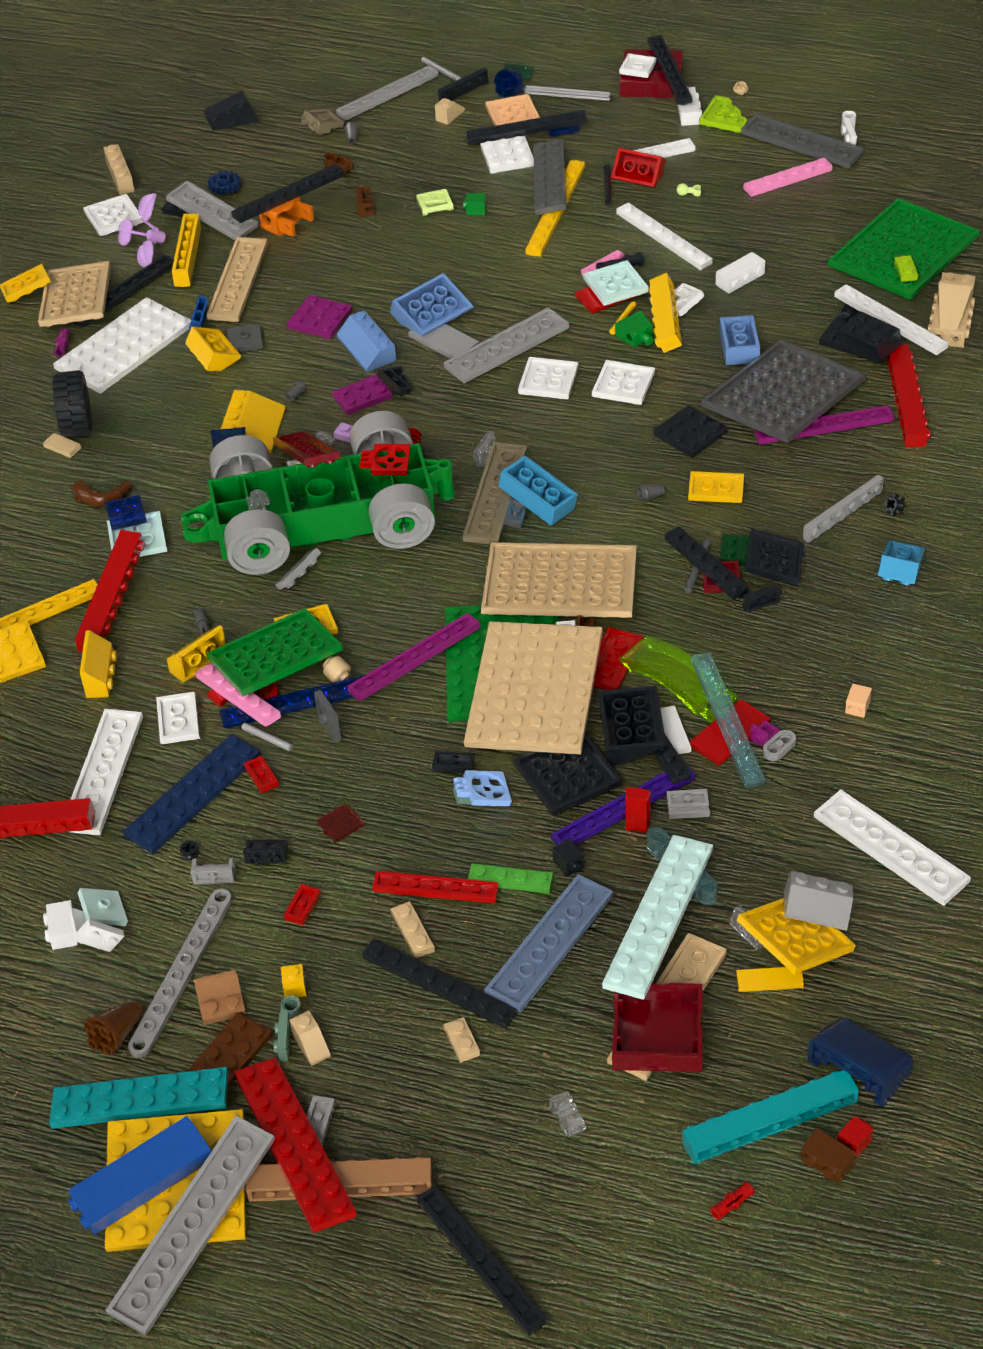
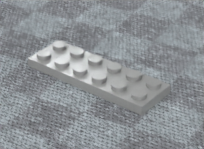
M189 181L184 182L167 195V201L189 214H199L201 221L233 240H236V237L247 236L258 227V222L252 218L239 223L231 215V211L235 210V208Z

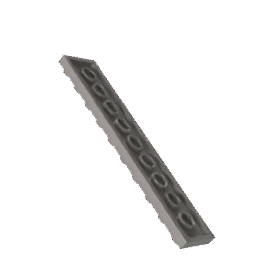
M238 1116L234 1117L105 1310L108 1315L147 1336L275 1140L274 1135Z

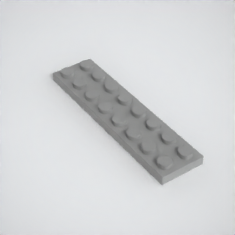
M548 307L445 361L444 368L465 384L569 328V322Z

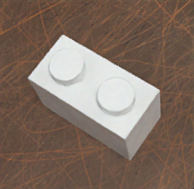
M71 900L46 905L47 913L43 914L45 926H48V929L45 930L46 942L51 943L53 950L78 945L74 938L69 911L73 908Z

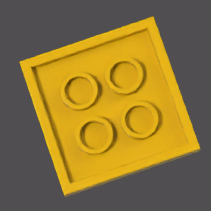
M27 620L0 629V683L46 667Z

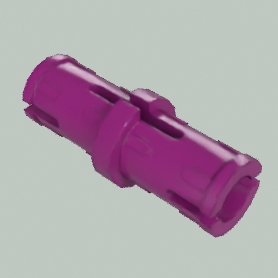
M63 328L60 329L59 336L55 341L56 348L54 354L57 357H60V354L61 357L65 355V349L69 344L70 331L64 328V332Z

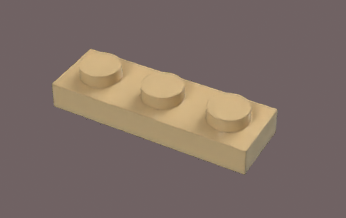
M410 901L391 908V914L414 958L417 959L435 952L434 945Z

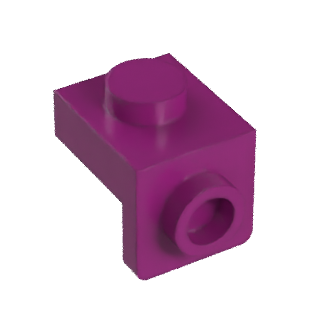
M765 720L760 726L753 724L750 727V739L763 747L766 742L781 730Z

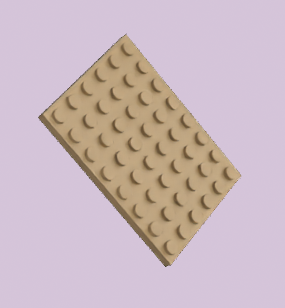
M491 542L481 614L565 617L582 615L583 617L632 618L637 545Z
M489 622L464 738V747L581 754L603 633L602 627Z

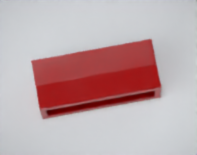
M625 788L626 831L637 830L647 833L650 826V790Z

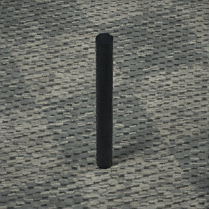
M609 165L604 166L605 205L607 206L611 205Z

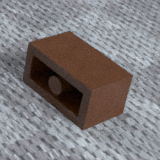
M818 1128L802 1146L801 1160L808 1167L815 1168L827 1179L834 1180L839 1184L855 1165L856 1152Z

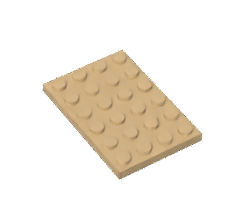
M110 261L47 270V275L51 282L44 287L38 318L39 326L50 327L56 324L82 322L89 319L97 320L104 317L111 270Z

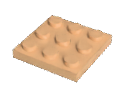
M528 94L485 102L486 109L494 126L540 118Z

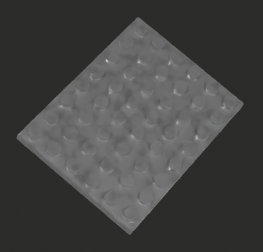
M779 340L702 400L701 406L788 443L862 383L866 378V374L786 341Z

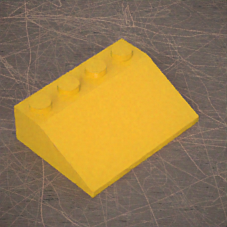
M234 390L219 432L220 442L238 435L252 436L261 440L268 448L269 453H272L274 448L273 437L278 435L286 406L252 391Z

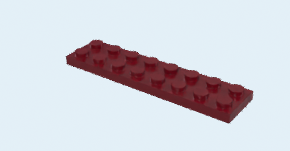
M307 431L273 437L275 446L308 468L316 467L318 463L325 462V464L334 463L336 459H340L338 450Z

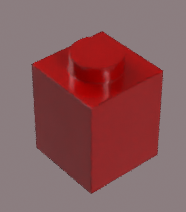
M854 1116L838 1133L837 1141L855 1151L857 1158L872 1141L873 1128L866 1121Z

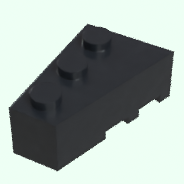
M243 90L203 110L206 120L213 131L258 122L255 111Z

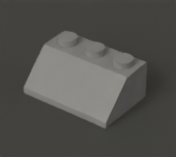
M791 871L784 889L785 917L847 931L853 902L852 885Z

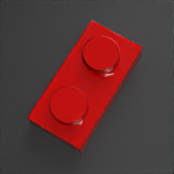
M262 756L244 763L245 770L261 794L279 786L278 780Z
M301 884L284 913V920L304 925L321 895L320 889Z

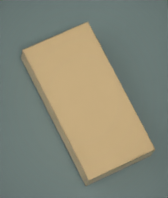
M53 433L43 442L45 448L69 458L81 449L80 443Z

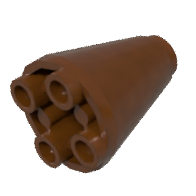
M136 1001L126 1002L89 1017L83 1023L89 1038L87 1040L89 1047L93 1050L98 1049L109 1056L117 1052L139 1021L143 1013L141 1006Z

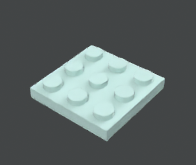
M628 260L583 273V279L604 306L648 292L647 284Z
M160 511L107 521L111 550L120 530H126L142 534L145 548L144 551H141L140 557L167 552Z

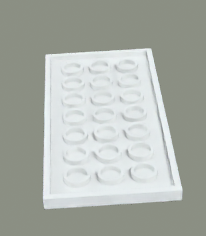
M146 297L53 363L54 369L59 372L82 371L85 375L87 387L101 394L189 329L191 320Z

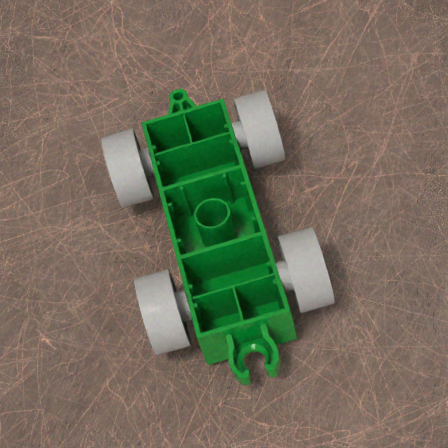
M390 411L369 413L353 425L349 436L353 455L342 456L330 464H325V462L318 463V466L308 468L303 464L273 469L269 450L261 440L247 435L229 437L218 443L210 454L209 464L212 479L207 480L211 499L194 509L187 510L180 516L182 526L185 527L183 529L184 539L193 543L219 541L222 560L228 559L236 570L252 575L268 573L280 567L288 558L291 547L302 545L314 546L319 542L335 539L348 540L363 534L374 533L376 539L381 544L390 548H409L424 541L434 528L436 520L433 494L438 493L439 498L445 501L452 500L455 497L452 463L448 459H424L420 444H413L406 421L400 415ZM374 444H410L408 475H371V468L360 467L361 452L363 450H374ZM380 451L377 457L387 456L388 451ZM396 451L395 455L397 457L406 456L404 452ZM389 458L387 461H388V462H393L394 459H393V458ZM378 464L380 467L386 468L385 464ZM195 522L205 523L203 527L198 529L189 528V525Z

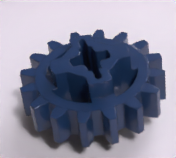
M225 170L224 172L213 173L214 176H209L210 179L207 180L209 190H211V193L215 192L216 195L221 194L223 196L224 193L230 195L231 192L235 193V190H239V186H241L240 176L237 173L233 174V171L227 172Z

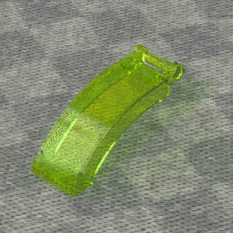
M644 637L619 659L631 673L643 674L665 686L694 714L698 715L700 713L708 722H713L717 718L716 715L727 705L737 700L736 694L733 691H729L703 664L685 651L665 641ZM721 695L724 699L713 709L709 710L707 706L716 697Z

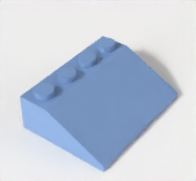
M442 273L394 299L390 313L401 325L424 336L471 310L474 306L449 278Z

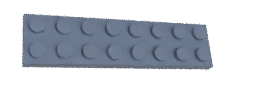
M577 874L486 986L485 993L516 1008L521 1013L612 899L613 891Z

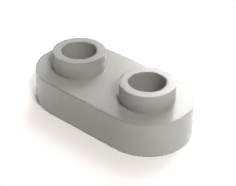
M790 730L779 731L764 744L763 756L770 761L781 759L795 746L796 735Z

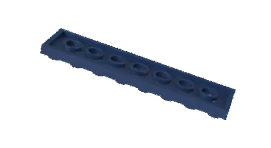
M231 734L123 830L124 837L154 854L245 771V762L261 756L260 750Z

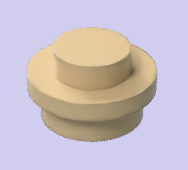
M740 81L735 83L733 91L738 95H743L748 92V86L745 82Z

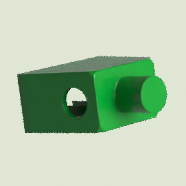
M639 311L615 323V336L633 347L643 343L650 346L654 341L653 325Z

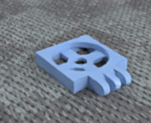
M465 770L464 777L453 779L457 796L460 798H470L471 805L510 806L512 802L504 773L501 771ZM480 779L481 785H472V780ZM489 780H498L500 786H493ZM484 787H489L491 791L484 790ZM502 794L499 798H494L493 795Z

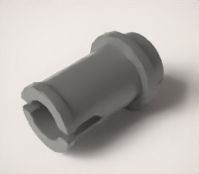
M301 381L295 382L294 386L285 393L286 398L289 401H294L298 395L305 392V384Z

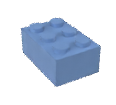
M753 315L720 318L719 334L726 365L749 364L760 356V344Z

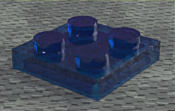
M140 495L105 502L112 531L147 523Z

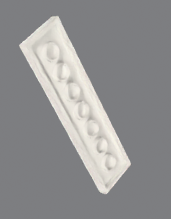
M104 709L71 800L91 799L95 808L93 830L71 831V833L101 835L142 722V712Z
M841 789L814 812V818L943 906L970 883L971 877Z

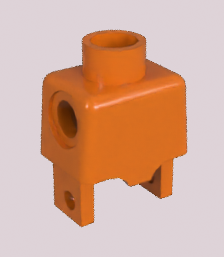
M300 197L259 215L261 228L277 236L287 234L293 237L296 235L295 224L301 218L308 221L314 220L313 207L302 203Z

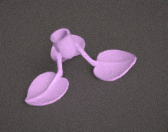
M155 193L142 197L138 207V214L142 216L141 220L150 226L151 230H148L147 233L133 231V222L129 219H124L119 225L118 241L123 246L130 242L131 233L146 236L148 239L143 242V245L138 248L137 261L142 267L152 263L153 244H162L165 241V232L159 231V228L148 222L157 195Z

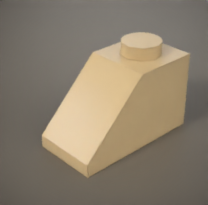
M443 98L435 105L436 121L448 125L462 114L465 108L456 102Z
M310 1011L289 1020L292 1035L311 1066L331 1057L320 1028Z

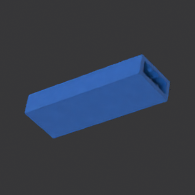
M186 1116L70 1188L68 1193L71 1199L68 1200V1203L74 1213L79 1211L81 1214L79 1220L85 1230L90 1228L92 1233L96 1235L201 1168L210 1155L211 1149L189 1117Z

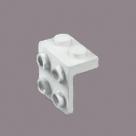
M72 908L69 911L76 942L110 952L124 937V932L121 929L90 919L86 921L84 912Z

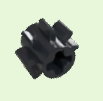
M896 493L893 494V497L887 495V499L883 503L886 508L885 512L890 513L891 516H896L897 513L903 514L904 508L907 507L904 502L905 498L899 497V494Z

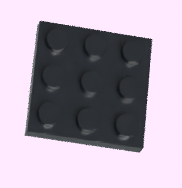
M687 405L653 430L654 436L691 458L698 455L727 433L726 426L690 405Z
M751 528L744 572L798 586L804 542Z

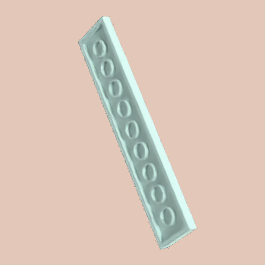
M677 835L672 836L602 982L603 989L645 999L713 851V844Z

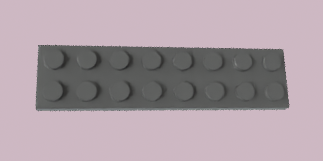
M758 114L741 129V134L812 156L816 159L826 158L830 163L844 168H850L864 153L863 147Z
M554 139L549 142H539L533 145L534 207L536 215L567 209L563 139Z

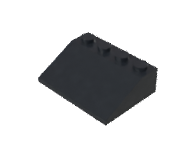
M657 686L598 691L606 760L610 765L629 763L666 747Z

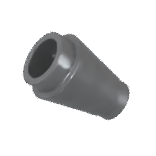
M348 122L344 127L347 141L349 144H355L359 127L355 122Z
M641 484V486L637 487L638 499L648 501L665 493L662 484Z

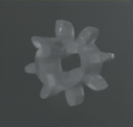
M253 490L250 492V497H246L249 510H266V505H270L267 492L262 490Z

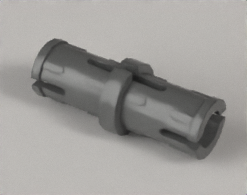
M198 607L199 613L197 609H194L193 615L196 620L195 626L201 636L210 630V621L206 617L204 608Z

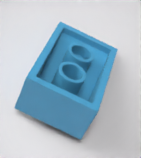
M889 540L882 554L878 576L887 581H900L904 585L915 584L925 548Z

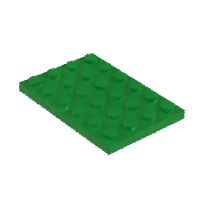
M304 608L209 651L206 655L214 667L243 697L342 651L343 647Z

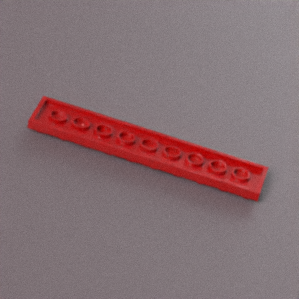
M276 1057L234 1071L235 1079L259 1127L275 1137L270 1149L312 1233L357 1217L356 1210Z

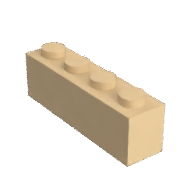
M119 145L103 147L106 163L119 195L134 192L132 176Z

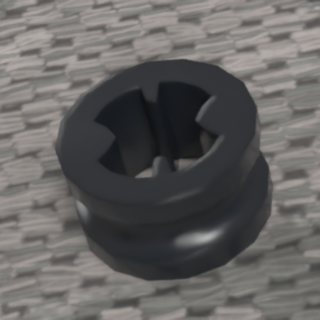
M185 841L180 845V853L183 859L192 860L198 857L199 850L196 842Z

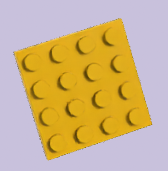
M784 898L741 913L737 918V921L794 975L851 953L856 946L837 928L785 917Z

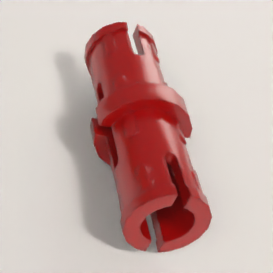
M744 1182L743 1185L732 1193L728 1192L725 1194L723 1200L710 1208L713 1217L716 1220H720L731 1210H737L743 1201L755 1194L753 1187L748 1182Z

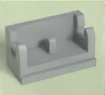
M229 857L228 864L199 865L197 859H192L190 872L193 885L234 883L236 868L234 857Z

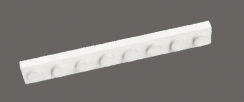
M626 203L616 209L620 217L699 270L712 264L711 257L630 203Z
M847 284L835 291V297L860 312L862 311L899 328L900 335L931 353L938 355L948 348L947 341Z

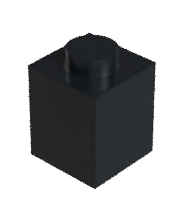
M570 839L552 848L553 862L566 877L584 868L583 854Z

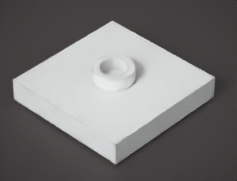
M628 54L619 69V74L648 78L656 64V58Z

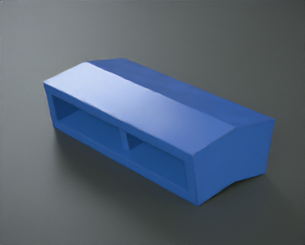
M198 296L189 330H191V327L203 328L208 312L207 297Z

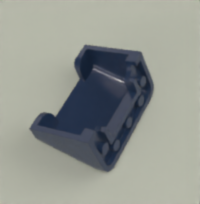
M838 1018L815 1034L809 1042L808 1063L817 1068L821 1062L826 1067L831 1062L865 1083L866 1091L872 1090L876 1096L874 1102L881 1107L886 1105L913 1069L912 1058L908 1053L893 1047L854 1024L848 1018Z

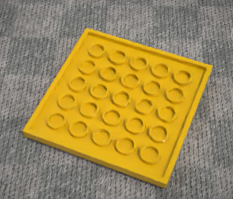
M243 1109L108 1121L107 1165L186 1116L189 1117L212 1152L234 1117L238 1116L244 1119ZM200 1168L105 1228L106 1252L147 1248ZM245 1186L208 1242L246 1239Z

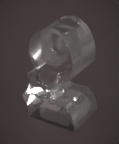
M568 1091L549 1098V1110L554 1115L558 1114L560 1126L567 1137H571L586 1129L583 1118Z

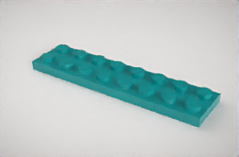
M227 1067L54 1087L49 1125L51 1129L105 1123L108 1121L223 1109L227 1107L229 1072Z

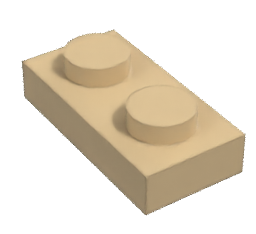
M464 1017L443 1024L446 1035L460 1063L480 1056V1050Z

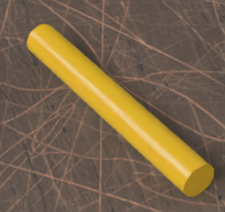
M632 301L616 322L628 317L636 307V303ZM615 324L609 330L611 335H615Z

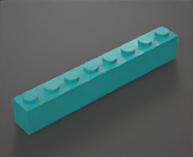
M844 1070L834 1071L828 1076L813 1079L802 1086H794L786 1092L773 1094L767 1099L752 1102L738 1110L733 1109L725 1115L712 1117L698 1125H690L685 1130H682V1144L692 1163L697 1164L857 1103L859 1089L849 1073Z

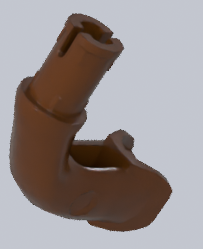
M78 481L72 486V490L76 494L74 497L76 502H82L98 508L121 501L124 495L132 490V485L130 482L124 481L119 487L113 488L107 493H99L93 490L86 482Z

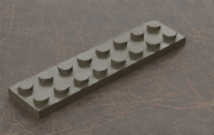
M493 442L463 533L464 542L490 545L491 542H500L505 525L503 522L510 498L512 497L498 487L501 471L523 456H526L527 445Z

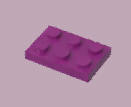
M376 374L332 391V397L346 415H350L391 399L392 392Z

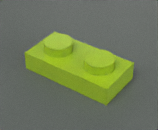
M911 255L895 257L894 263L901 282L918 280V273Z

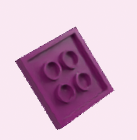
M309 295L289 319L287 328L331 339L353 312V306Z

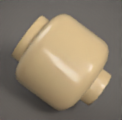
M330 656L323 664V674L334 684L345 683L351 676L349 674L351 666L340 656Z

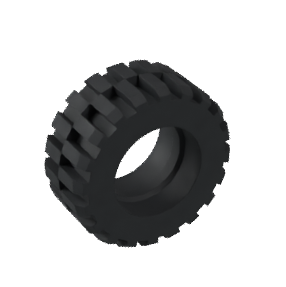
M80 370L55 373L52 379V389L60 434L65 438L89 435L92 432V415L84 373Z

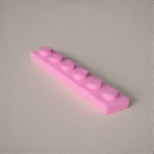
M821 158L744 183L743 189L752 197L832 171L833 165L826 158Z
M209 663L195 672L196 678L265 727L281 718L280 711L253 692L242 697L213 664Z

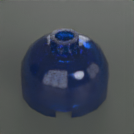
M512 68L500 70L494 78L495 90L502 98L519 95L524 86L522 75Z

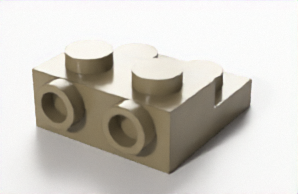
M329 109L304 110L302 116V123L319 135L330 133L331 128L337 129L344 126V121Z

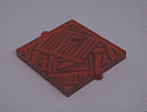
M346 804L316 820L324 834H327L334 843L364 827V823L357 817V813L353 812Z

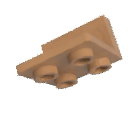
M236 970L224 971L219 974L194 979L204 1025L232 1019L237 1012L244 1016L246 1015Z

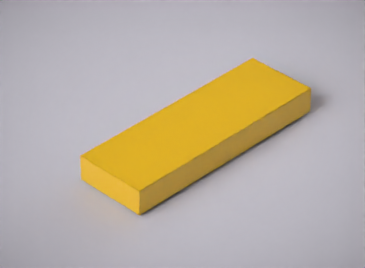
M787 967L736 970L739 992L804 988L802 972L794 975Z

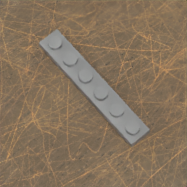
M880 475L875 476L804 525L803 540L809 543L813 539L818 538L820 534L829 530L839 521H842L850 513L855 512L863 504L868 503L876 495H879L883 491L884 478Z

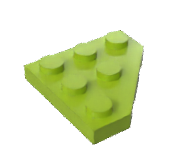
M715 95L700 117L699 124L741 133V129L747 124V119L742 117L740 110L736 106L732 105L730 98Z

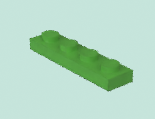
M472 863L468 879L498 882L499 888L550 894L553 872Z

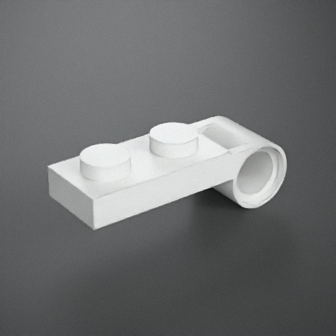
M845 111L842 114L841 134L844 135L845 142L856 145L857 135L854 131L856 113Z

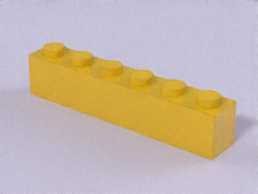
M183 214L172 267L175 287L191 286L201 234L199 214Z
M668 273L649 280L650 287L648 288L651 294L650 302L653 306L651 308L654 316L652 321L655 325L653 330L657 337L655 338V343L658 348L661 347L664 353L682 346L675 288Z

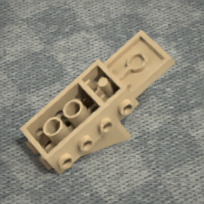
M942 273V278L938 285V293L934 295L933 314L930 316L928 331L947 341L948 346L964 347L965 338L969 337L975 298L972 295L976 276Z

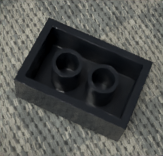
M862 311L839 329L841 346L877 363L882 362L902 345L899 328Z

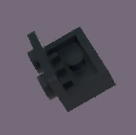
M247 840L246 848L243 849L245 864H286L288 840Z

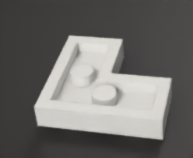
M682 283L675 289L676 299H678L676 301L678 316L686 314L691 307L704 297L701 290Z

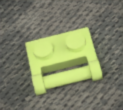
M446 189L416 195L423 216L428 215V213L453 210V203Z

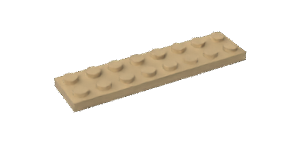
M236 237L206 314L207 320L239 322L267 248V239Z
M688 933L656 984H703V992L726 956L727 949ZM612 1051L607 1058V1063L612 1065ZM623 1070L645 1081L648 1080L653 1072Z

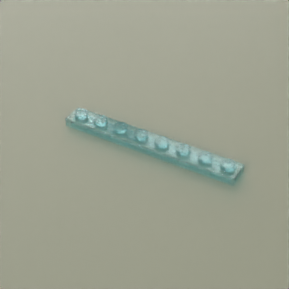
M711 653L693 655L691 662L745 788L764 785L766 781Z

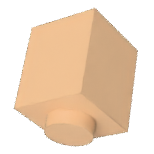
M852 684L846 700L845 713L864 718L871 701L872 688Z

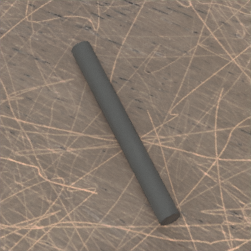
M705 539L702 545L707 551L711 545V540ZM695 566L684 589L686 593L692 592L700 572Z

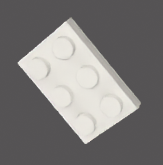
M195 692L156 697L161 744L200 739Z

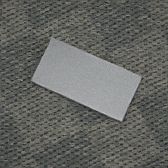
M447 324L436 328L424 336L417 334L413 330L408 332L410 338L450 359L479 344V341Z

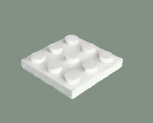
M525 136L481 143V150L490 174L534 166V158Z
M127 194L83 207L84 213L99 236L119 231V225L124 219L131 220L133 226L143 223L141 220L142 216L138 214L137 208Z
M529 357L518 388V394L569 399L578 370V362Z
M606 360L592 390V397L642 405L655 374V368Z

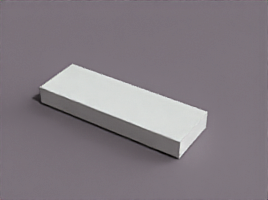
M675 705L660 708L664 733L677 753L691 752L689 740Z

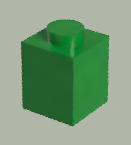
M485 193L466 194V200H463V209H466L467 215H485Z

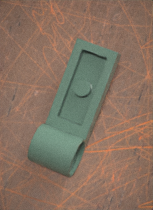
M287 996L281 1001L279 1022H275V1035H278V1040H274V1053H278L280 1062H288L289 1020L302 1014L301 1003L296 996Z

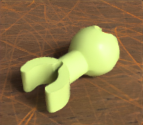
M682 183L677 186L676 191L681 196H685L687 193L701 196V185L688 187Z

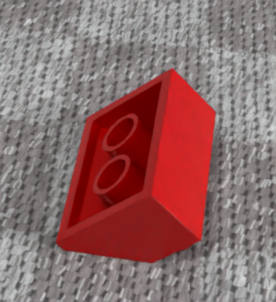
M618 148L611 178L655 188L663 175L666 160L662 156Z

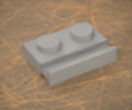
M707 789L667 791L669 819L710 817Z

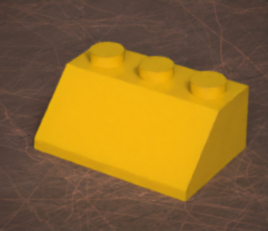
M191 327L185 344L207 371H222L241 358L240 353L219 329Z
M219 625L210 629L168 657L169 672L184 683L195 676L196 671L211 663L207 659L206 653L226 644L223 627Z
M86 631L80 666V675L86 698L109 697L110 689H113L112 675H115L114 662L117 661L116 650L113 651L111 642L91 631Z

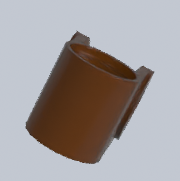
M334 152L324 155L325 168L336 164L344 170L345 175L347 171L354 168V164L349 158Z

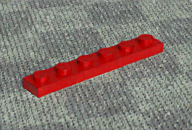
M376 871L372 888L373 892L496 904L499 883Z

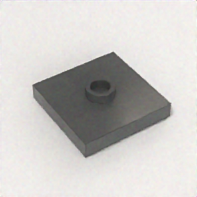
M259 324L227 328L228 340L238 352L263 348Z
M318 690L314 692L318 719L334 743L341 741L338 714L324 693Z

